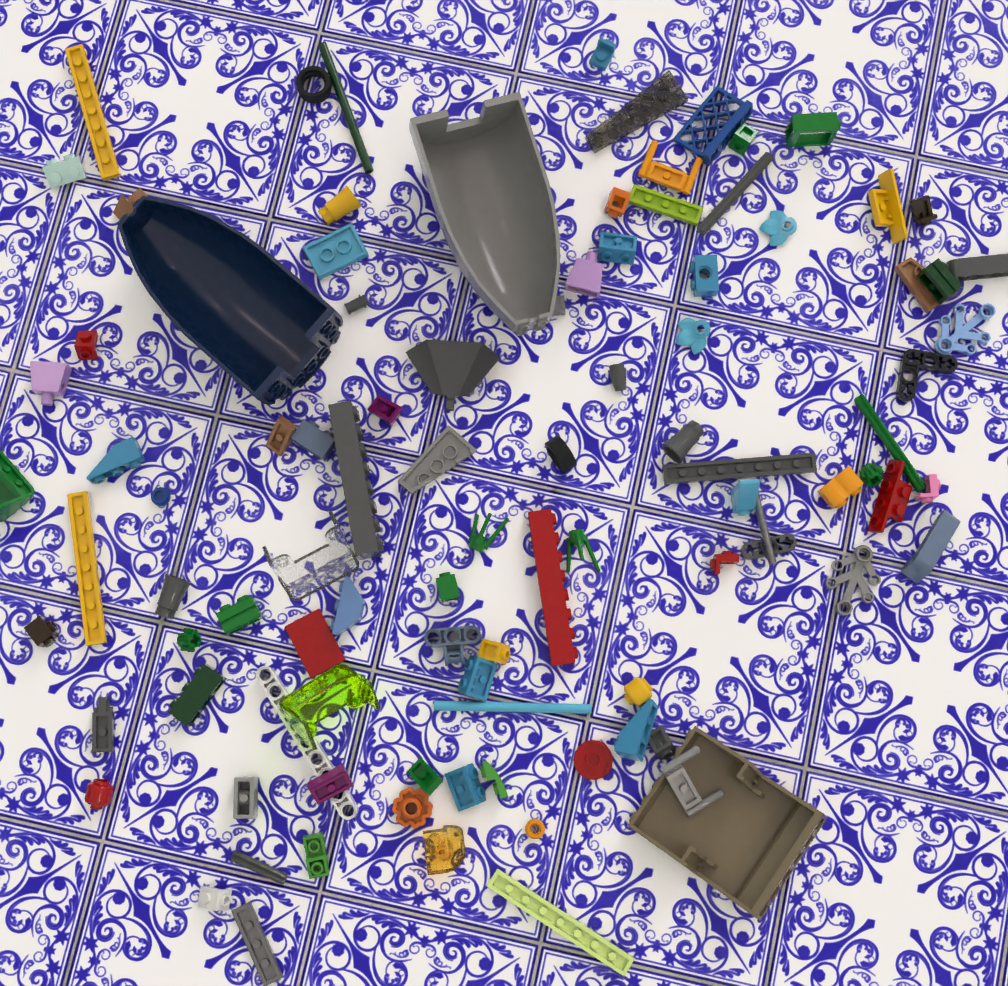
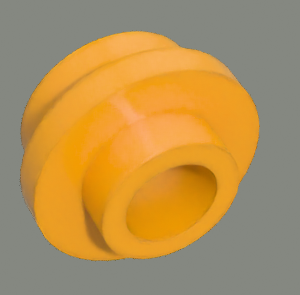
M531 819L525 826V832L531 839H539L545 833V826L541 820ZM537 825L539 827L538 832H532L531 827Z

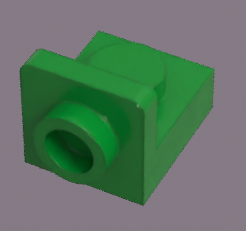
M743 122L734 133L728 147L743 156L749 145L756 138L758 131Z

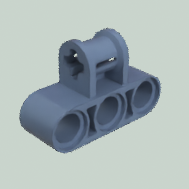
M476 626L430 629L424 635V640L428 646L432 648L444 647L445 666L451 663L465 664L464 645L477 644L481 639V632ZM470 630H475L478 633V637L475 640H469L467 633ZM450 632L458 634V639L455 642L448 640L447 637ZM432 633H436L439 636L438 642L434 644L428 641V637Z

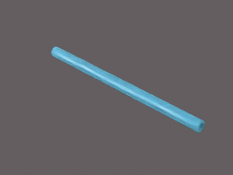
M434 701V710L570 714H591L592 711L591 704Z

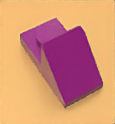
M378 395L367 410L392 427L402 414L403 408Z

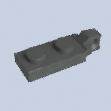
M98 697V707H95L94 713H92V753L114 752L113 707H110L109 697Z

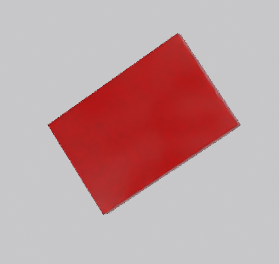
M320 609L285 626L311 679L346 661Z

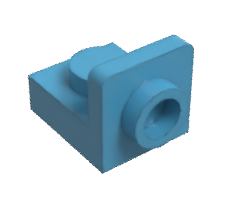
M599 38L589 64L605 71L615 54L616 45L609 39Z

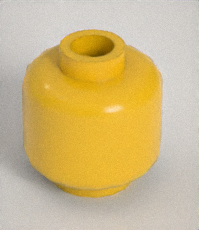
M635 677L624 686L626 693L624 698L630 705L634 703L636 706H642L652 697L651 691L653 688L644 677L642 679Z

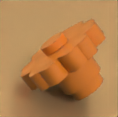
M412 787L401 790L399 793L400 798L393 800L392 811L397 814L396 821L401 823L403 827L411 825L413 828L423 826L426 823V818L432 815L433 804L428 801L429 795L421 788L416 791Z

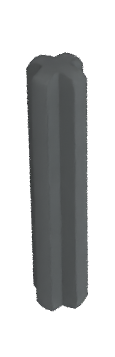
M234 851L231 856L232 862L279 884H284L288 875L239 851Z

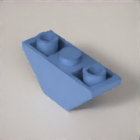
M346 576L339 585L341 596L340 600H336L334 611H337L336 618L332 619L330 630H333L332 634L335 636H339L361 622L365 607L363 597L352 580Z

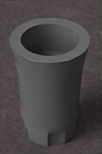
M691 420L661 445L663 451L673 461L681 463L687 453L704 434L703 428L699 423Z
M165 574L155 614L173 619L191 582Z

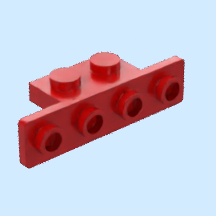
M890 460L888 462L867 529L871 533H883L888 518L895 522H902L913 488L911 485L900 480L905 465L904 461Z

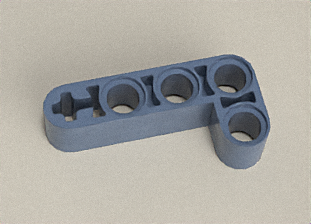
M943 510L935 519L916 553L904 564L900 572L915 583L924 579L935 567L961 521L946 510Z

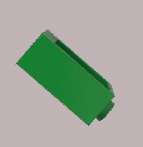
M837 112L792 114L785 129L786 146L831 145L833 139L836 138L838 130L841 128V121L837 117Z

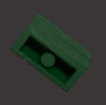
M939 258L917 275L940 305L962 288L960 280L952 275L948 270L947 264Z

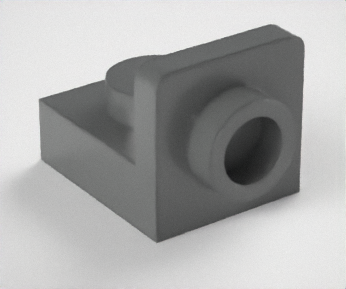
M661 725L651 731L648 742L660 761L671 758L676 748L663 726Z

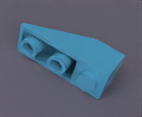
M130 437L114 444L86 479L92 484H100L107 477L119 476L128 468L134 469L141 466V463L146 460L138 441L134 437Z

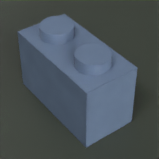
M303 419L292 435V441L325 462L335 448L334 435L327 430L323 432L318 429L320 426L312 420L307 422Z

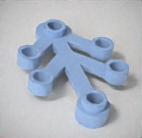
M989 303L984 304L979 308L978 314L963 326V316L966 308L963 304H957L953 308V314L955 315L954 334L949 337L951 317L943 315L939 319L941 337L935 342L936 352L948 355L952 351L964 352L968 356L973 355L977 351L975 344L969 343L964 345L955 342L958 339L978 341L983 345L987 344L991 339L988 332L974 333L968 331L983 319H991L996 313L995 307ZM956 308H960L962 312L959 313ZM983 310L988 312L987 316L983 313ZM943 319H946L948 324L943 323ZM982 336H985L987 341L982 340ZM941 344H945L946 349H943ZM971 347L973 352H969L967 348Z

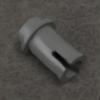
M358 295V298L344 304L349 315L369 305L365 295Z

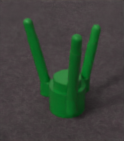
M488 513L479 534L476 533L479 514H476L471 536L468 540L470 542L468 547L481 553L484 549L487 550L491 542L509 521V518H506L487 542H485L487 538L483 534L492 514Z
M575 529L569 531V538H566V572H570L572 544L573 547H578L580 560L583 561L582 546H584V543L597 572H600L598 562L589 544L588 536L584 535V530Z

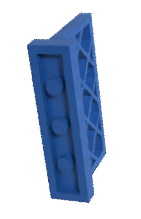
M716 86L676 134L673 141L702 158L703 163L710 166L732 139L737 129L750 117L753 111V103L748 100L744 102L721 87ZM719 93L724 96L725 100L714 102V97ZM736 103L740 106L737 110L729 111L728 104ZM726 105V112L716 113L715 106ZM713 107L714 114L703 115L705 108ZM728 116L726 123L718 124V117ZM715 118L716 125L705 126L704 120ZM702 120L703 127L692 129L694 121ZM717 129L716 136L707 138L706 131ZM704 131L705 138L694 140L693 133ZM685 134H691L692 140L683 141L680 138ZM706 143V148L701 152L696 149L695 144Z

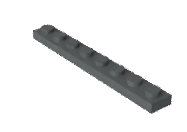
M815 453L666 464L662 465L664 485L816 473L817 466Z

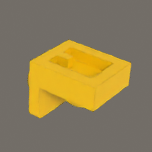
M482 639L477 657L506 665L510 658V646Z

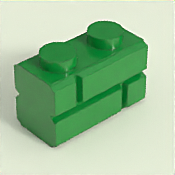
M248 595L238 598L237 603L232 606L226 604L220 607V612L216 613L224 633L228 636L264 618L253 596L248 597Z

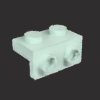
M74 153L63 156L64 160L58 162L56 158L46 161V165L42 169L51 189L87 177L80 161V155L75 156Z

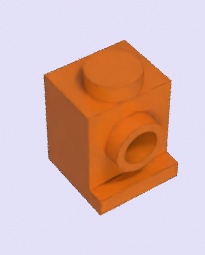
M613 187L604 211L608 212L607 215L611 218L622 217L631 193Z

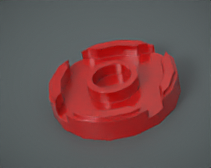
M589 740L578 746L574 753L573 762L575 769L581 776L586 779L597 780L609 773L612 768L613 757L606 744L597 740Z

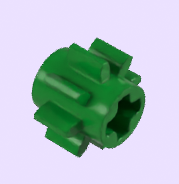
M868 463L859 471L861 474L859 478L868 487L877 486L883 479L882 473L884 471L881 466H877L875 463Z
M184 628V633H178L176 643L181 647V651L195 652V648L200 647L202 637L197 633V629Z

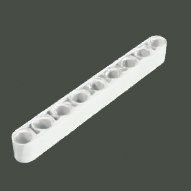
M262 666L257 669L256 678L315 776L318 777L324 774L325 771L335 768L276 671L269 666ZM265 670H269L271 676L268 680L264 681L262 673ZM276 686H279L281 689V694L278 697L272 695V690ZM285 703L291 705V711L288 714H284L282 711ZM295 720H300L302 724L301 729L295 731L292 727ZM307 736L312 740V744L308 748L303 746V739ZM317 753L322 756V762L319 765L313 762V756ZM348 789L343 791L341 799H337L335 796L330 798L343 819L350 820L357 816L359 807ZM346 805L353 807V815L347 816L344 813Z

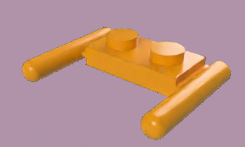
M653 140L638 176L689 195L703 162L702 158H696L690 174L687 175L685 172L652 161L658 146V142Z

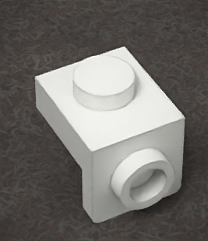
M201 886L197 907L213 911L229 910L232 890Z

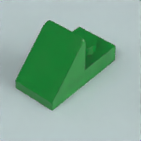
M421 757L407 771L429 796L443 782L442 777Z

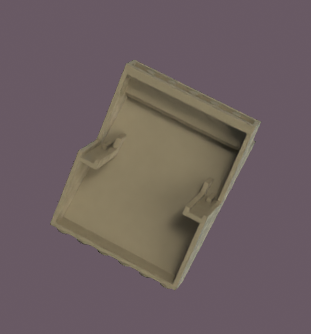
M694 726L686 734L682 746L675 750L672 760L694 746H698L700 753L681 765L684 767L702 800L719 789H722L725 795L689 818L664 774H662L653 783L649 795L642 799L638 811L634 812L630 817L628 826L761 921L827 817L818 809L762 774L755 764Z

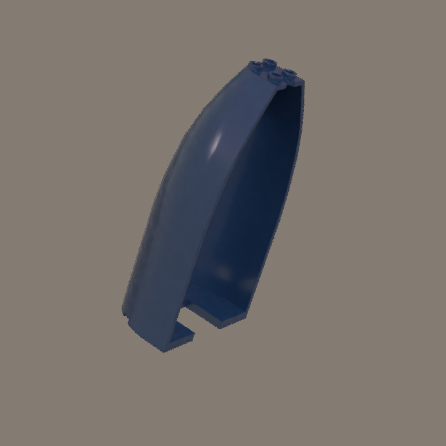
M142 196L135 201L133 212L122 216L118 223V228L135 272L149 295L169 320L191 342L263 404H275L277 399L283 401L292 395L294 388H301L331 354V345L338 342L341 335L339 326L343 325L342 316L263 247L215 216L193 207L164 199Z

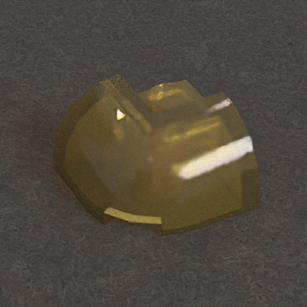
M443 825L441 829L423 831L428 875L455 871L465 858V842L462 828L456 825Z

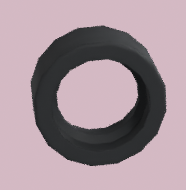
M319 66L306 67L299 72L296 78L299 95L304 101L317 104L329 97L332 84L329 74ZM311 77H320L324 80L325 85L321 91L309 93L304 90V82Z
M557 435L545 443L549 456L562 473H566L577 465L571 450L560 436Z

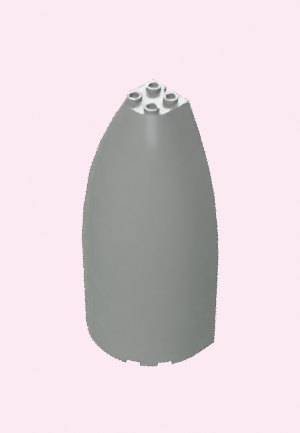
M520 92L484 100L479 117L448 124L449 114L447 109L410 118L409 131L437 220L462 274L481 300L517 336L525 335L529 330L540 331L545 329V324L549 323L553 315L558 290L560 236L549 180Z

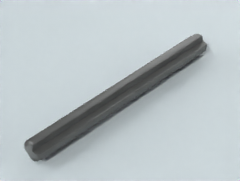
M765 152L697 226L700 234L705 235L773 161L774 158L771 153Z

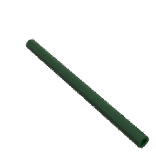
M321 42L318 44L363 169L365 174H370L374 169L327 43Z

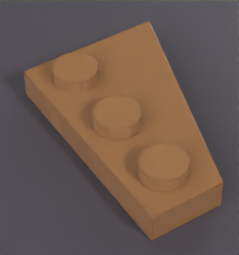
M910 257L896 265L894 270L923 310L928 313L940 304L917 277L924 267Z

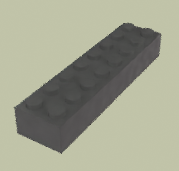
M351 400L329 404L328 408L355 556L359 560L382 556L381 551L384 550V544L381 536H378L381 528L379 520L374 515L378 513L376 502H374V498L371 499V495H374L371 481L368 480V476H371L367 461H364V458H367V452L364 443H361V440L364 439L362 428L357 423L361 421L359 410H357V406H353Z

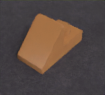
M139 188L127 199L122 194L113 214L119 220H121L123 215L131 214L134 210L133 204L142 196H147L146 193Z
M280 416L277 418L266 446L279 456H282L293 442L291 437L297 426L285 417Z

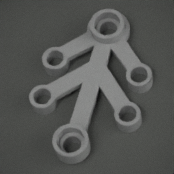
M866 545L857 546L853 551V555L842 560L837 559L831 564L832 569L838 572L844 566L856 562L853 570L825 580V586L828 589H834L838 584L849 580L842 600L835 606L836 612L841 616L849 615L852 612L853 606L850 601L857 584L862 593V602L869 604L874 601V594L870 592L861 573L863 566L869 575L868 583L871 586H876L881 582L880 576L876 574L871 563L873 552ZM864 552L865 558H861L859 553ZM836 562L841 564L840 569L835 567ZM872 576L877 578V583L871 581ZM829 580H833V581H834V586H833V587L829 586V584H828V581H829ZM866 594L870 595V601L865 599ZM841 605H844L846 607L845 612H842L840 610Z

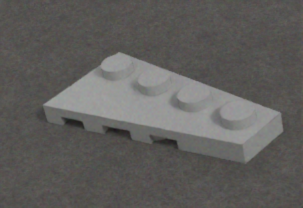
M448 425L397 482L413 495L477 452V449Z

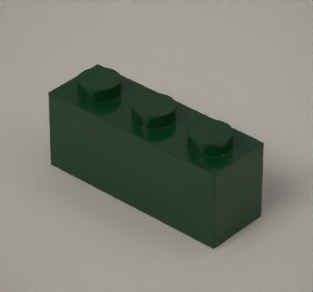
M208 664L200 665L196 669L193 680L191 682L188 681L181 690L183 693L179 698L176 697L169 706L171 709L168 713L185 726L191 727L227 679Z

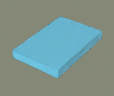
M352 223L302 247L319 280L369 256Z

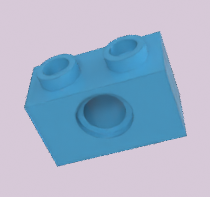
M695 255L693 261L689 264L690 273H693L690 289L694 291V297L717 296L719 292L717 255ZM705 273L708 276V278L703 279L700 277L699 274Z

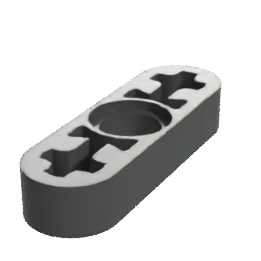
M791 534L770 537L775 555L790 552L797 545L796 538ZM787 538L788 541L792 542L789 548L783 545L779 547L780 551H778L776 540H778V543H782ZM763 539L745 543L740 549L741 556L746 560L767 557L766 551L763 548ZM759 543V551H754L752 556L749 553H745L748 546H750V549L758 547L757 544Z

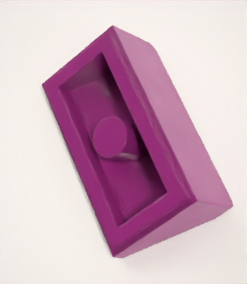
M343 764L307 783L308 789L318 805L354 786Z

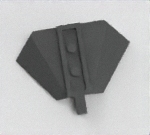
M426 339L405 352L431 393L447 397L446 411H454L455 398L470 396L500 359L496 353L480 342Z

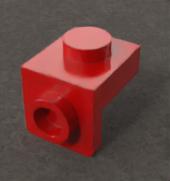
M97 330L78 331L74 347L79 360H96L98 358L96 352Z
M722 551V554H715L713 559H710V570L713 571V575L720 574V564H737L739 562V554H734V551Z

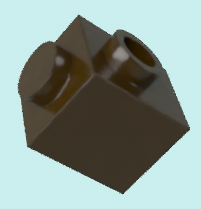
M38 616L24 627L38 647L47 648L55 643V638L59 636L55 623L51 620L48 621L43 616Z

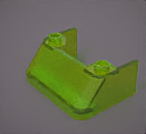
M345 664L331 668L283 697L279 702L283 714L299 739L313 750L317 749L313 739L318 731L315 724L347 705L353 709H360L368 703L376 710L380 709L372 683Z

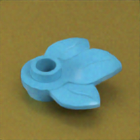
M774 210L770 211L771 219L764 221L759 227L760 231L771 235L770 246H778L785 243L789 235L795 233L797 222L792 217H787L784 212ZM786 223L791 224L789 228L784 227Z
M685 318L678 322V326L682 331L677 336L676 344L680 346L691 345V350L695 355L705 348L707 344L706 337L710 334L711 328L705 320L695 321L691 318ZM699 326H704L703 332H698Z

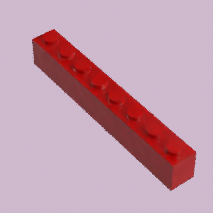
M551 509L528 512V521L551 667L575 664V659H578L577 647H573L572 639H575L574 628H570L569 620H572L571 609H567L566 601H569L568 590L563 588V582L566 581L565 571L560 569V563L563 562L562 552L557 550V544L560 543L558 532L554 531V525H557L555 513L552 514Z

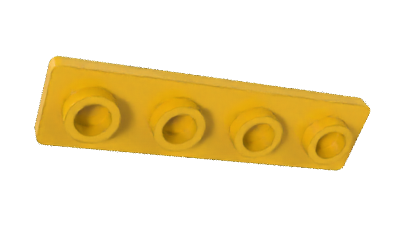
M889 168L878 175L880 189H871L868 191L875 226L889 227L892 243L897 244L908 238L894 170Z

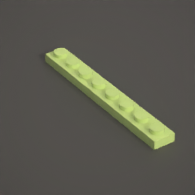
M496 869L488 882V888L622 976L626 975L635 960L633 956L500 869Z

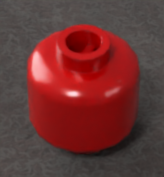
M93 779V782L87 785L85 802L90 804L91 809L102 810L103 806H108L111 803L114 788L109 784L110 781Z

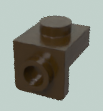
M929 195L909 200L913 222L927 225L932 223L933 219L938 218L937 214L932 212Z

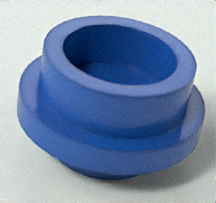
M163 487L154 489L151 494V500L157 506H165L171 499L170 492Z

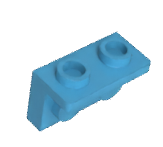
M601 231L597 260L633 265L637 236Z
M469 656V659L465 662L463 678L459 681L458 693L487 701L498 664L480 657Z
M473 763L444 774L458 812L486 801L485 790L480 784L478 771Z

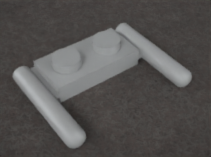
M694 746L660 768L689 818L725 795V792L719 789L702 800L684 767L681 765L700 753L698 746Z

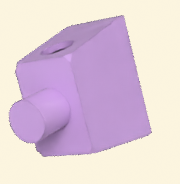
M588 251L585 259L577 258L566 280L565 290L599 299L603 264L596 262L597 253Z
M30 361L31 389L37 395H42L41 405L52 406L54 396L62 397L65 395L72 367L67 363Z

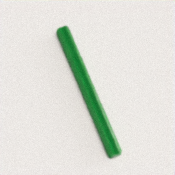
M863 394L857 396L854 399L855 403L894 460L905 462L903 473L916 492L924 490L926 484Z

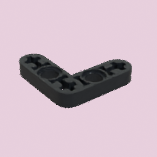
M917 349L907 350L901 357L896 389L897 400L901 403H908L915 397L919 370L951 374L958 367L956 358ZM910 354L912 355V358L915 359L912 362H910V359L907 358ZM926 357L934 360L933 366L926 365ZM947 361H949V365H952L949 369H947V365H943ZM904 372L912 373L913 379L911 381L906 380L903 376ZM906 385H912L907 388V394L910 395L904 398V394L901 393L905 391Z

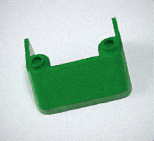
M0 450L1 523L32 498L35 490Z

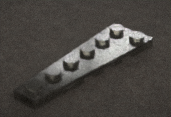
M668 70L655 80L650 87L641 91L636 98L626 103L621 110L612 114L609 119L585 136V140L595 154L688 102V97L671 71Z

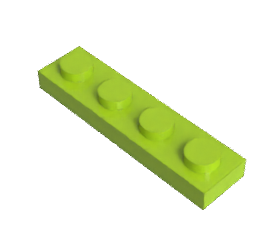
M636 184L632 187L628 204L694 226L698 225L704 208Z

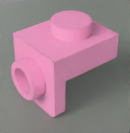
M929 474L924 477V483L926 484L925 493L916 495L915 501L921 500V503H932L934 499L939 497L941 484L940 480L937 479V474Z

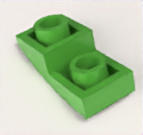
M482 761L483 766H480L482 778L486 777L487 781L495 779L496 783L492 784L495 796L500 795V799L508 797L503 781L496 770L487 761Z
M323 832L303 835L302 839L306 853L309 879L328 876L330 873Z

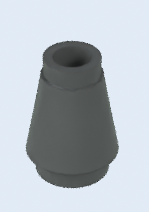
M624 363L610 365L608 373L615 392L626 390V367H624Z

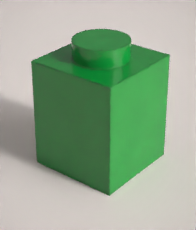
M445 572L439 574V578H435L442 603L461 598L455 574Z

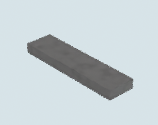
M251 901L232 910L231 912L263 986L283 978L282 971Z

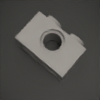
M235 777L233 819L257 818L258 777Z

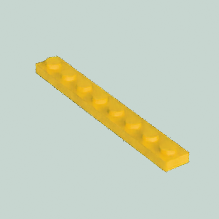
M83 44L66 48L65 52L101 179L107 181L120 177L121 173Z
M87 491L67 494L85 645L107 643L89 494Z

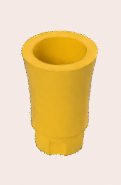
M346 185L335 197L325 203V206L319 209L318 212L327 225H330L332 222L338 221L343 216L362 206Z

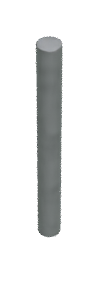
M758 492L755 511L769 565H773L777 561Z

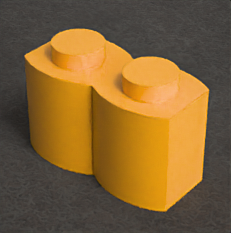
M848 466L817 492L831 509L836 506L840 509L848 502L846 500L848 496L852 495L854 497L862 490L860 487L864 483Z

